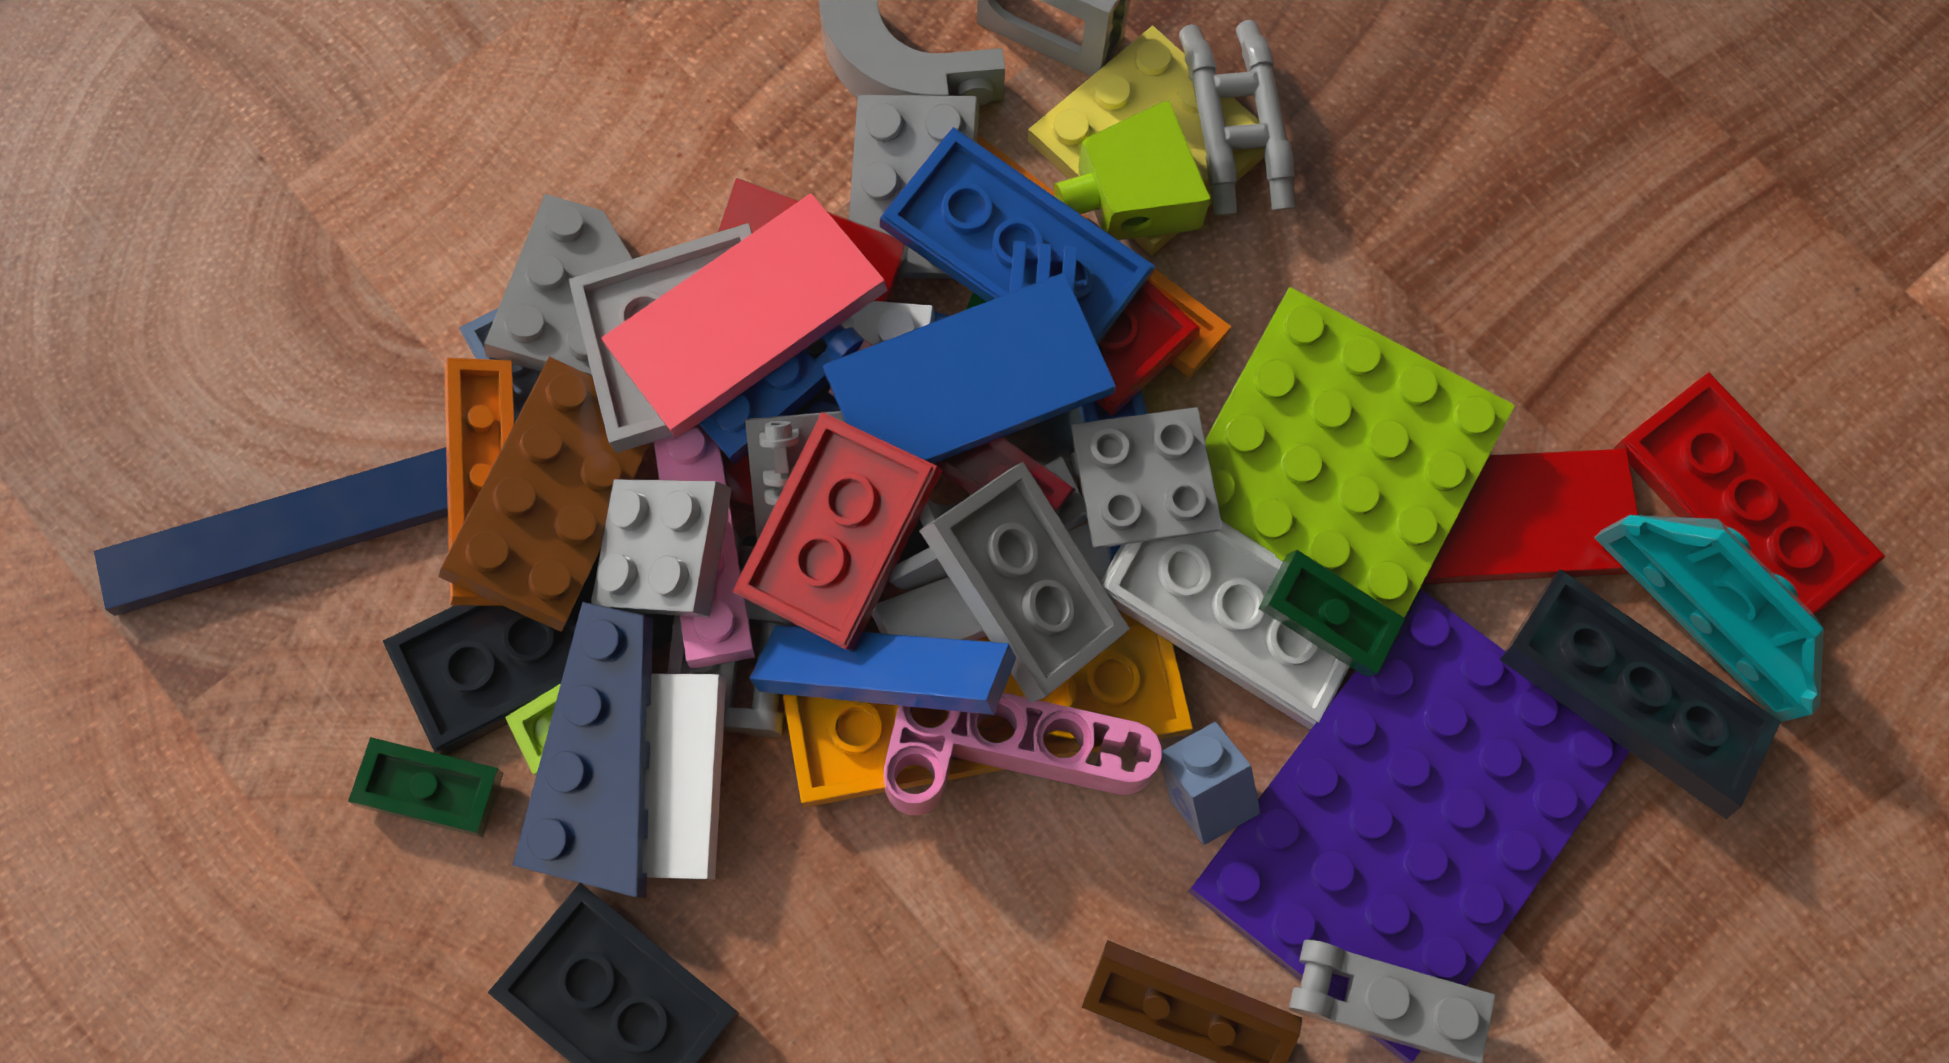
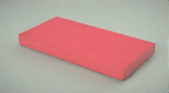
M810 193L608 332L601 339L662 422L677 439L888 290L882 276L812 193Z

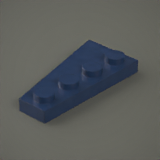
M582 602L512 866L633 897L647 898V873H642L643 839H648V810L644 809L645 769H649L650 742L645 741L646 707L651 705L653 619L640 614Z

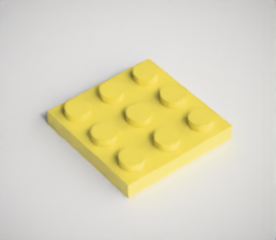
M1153 25L1028 129L1027 141L1063 175L1071 179L1080 176L1078 165L1081 145L1087 137L1154 105L1169 100L1210 196L1209 205L1212 204L1211 186H1209L1208 169L1205 159L1207 154L1193 82L1189 77L1185 54ZM1234 97L1220 98L1225 126L1259 124V120ZM1264 147L1232 150L1235 161L1236 182L1264 158ZM1177 233L1132 239L1152 256Z

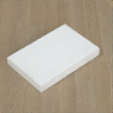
M651 674V705L646 707L645 741L650 742L649 769H645L644 809L648 810V839H643L642 873H647V878L715 880L726 693L725 676L719 674Z

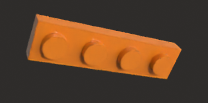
M450 357L446 359L444 376L449 551L514 426L512 360ZM449 582L450 605L502 606Z

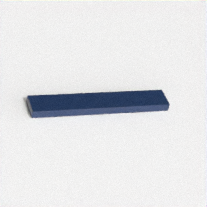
M446 447L95 550L94 556L105 610L114 616L447 517Z

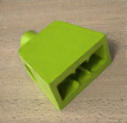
M1169 100L1154 105L1087 137L1081 145L1078 165L1080 176L1054 183V195L1057 199L1079 214L1094 211L1101 229L1117 240L1200 229L1203 226L1210 202V196Z

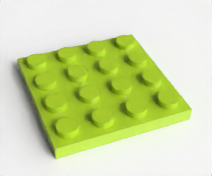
M1289 286L1205 439L1220 518L1223 522L1275 554V557L1283 561L1287 554L1299 550L1397 614L1405 617L1515 405Z

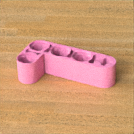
M1003 692L994 715L947 710L949 714L948 719L941 726L935 728L922 727L913 720L911 715L916 707L899 706L884 765V784L889 802L898 811L907 815L919 816L931 812L940 803L945 792L953 757L1113 794L1132 795L1142 791L1150 783L1162 759V747L1157 735L1149 727L1138 722L1040 700L1030 703L1026 697ZM1000 716L1009 721L1015 733L1005 742L991 743L979 734L977 726L987 717ZM1056 730L1066 731L1077 739L1080 751L1075 756L1069 758H1058L1046 749L1043 738ZM1094 738L1103 740L1098 752L1100 756L1094 766L1087 764L1094 745ZM1123 747L1135 749L1134 760L1138 763L1133 772L1121 769L1122 761L1118 755ZM911 765H920L927 768L934 778L932 786L920 794H909L902 791L895 780L899 772Z

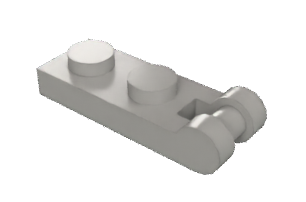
M1304 940L1299 962L1305 964L1301 987H1295L1292 990L1288 1008L1290 1011L1463 1063H1482L1495 994L1347 952L1328 943ZM1332 973L1349 978L1344 1001L1328 996Z

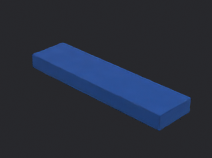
M775 625L750 676V680L759 692L994 715L1016 661V656L1009 643L868 632L862 633L852 652L803 627Z

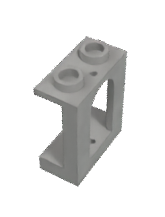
M978 0L977 24L1090 76H1093L1111 60L1124 38L1130 0H1040L1085 21L1082 46L1014 16L998 4L1000 0Z

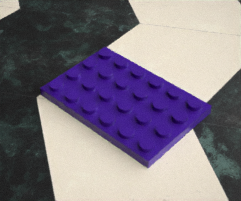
M1419 589L1404 617L1403 624L1378 674L1365 677L1355 670L1325 710L1320 721L1316 722L1258 798L1260 814L1236 827L1188 890L1192 896L1301 982L1305 969V964L1299 962L1304 940H1315L1337 946L1347 952L1467 986L1630 752L1499 659L1505 650L1421 589ZM1332 973L1328 996L1344 1001L1349 978ZM1371 1036L1404 1063H1413L1421 1051Z

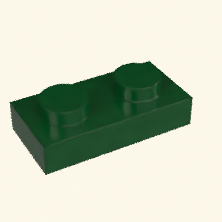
M1299 550L1286 555L1258 608L1365 677L1378 674L1405 619Z
M370 737L348 802L356 807L483 838L504 773L495 767Z

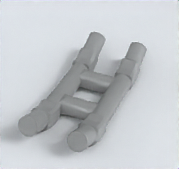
M1245 20L1241 22L1236 28V36L1242 48L1241 55L1247 72L1215 74L1214 55L1200 27L1193 24L1185 26L1179 33V39L1185 53L1189 77L1193 82L1207 154L1205 159L1208 169V180L1212 193L1213 216L1237 213L1235 192L1236 170L1232 150L1265 148L1264 158L1267 181L1270 184L1272 210L1296 208L1293 177H1295L1291 143L1287 139L1273 72L1272 52L1266 37L1261 34L1255 21ZM1254 95L1259 124L1225 126L1220 98Z

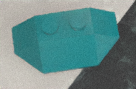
M1629 515L1602 529L1597 534L1595 539L1768 713L1784 722L1812 715L1820 707L1824 628L1815 615L1798 599V593L1793 585L1785 578L1772 573L1751 552L1749 542L1739 532L1726 527L1719 519Z

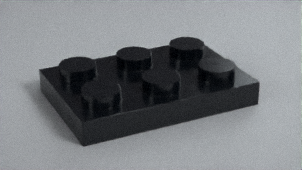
M582 883L576 886L488 991V994L570 1063H701L740 1014Z

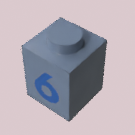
M1216 721L1162 751L1160 763L1170 802L1203 845L1260 814L1251 764Z

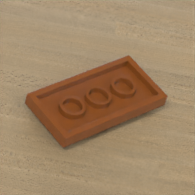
M550 356L548 357L438 575L439 578L561 632L601 549L614 480H633L650 444L647 443L615 453L608 442L592 376Z

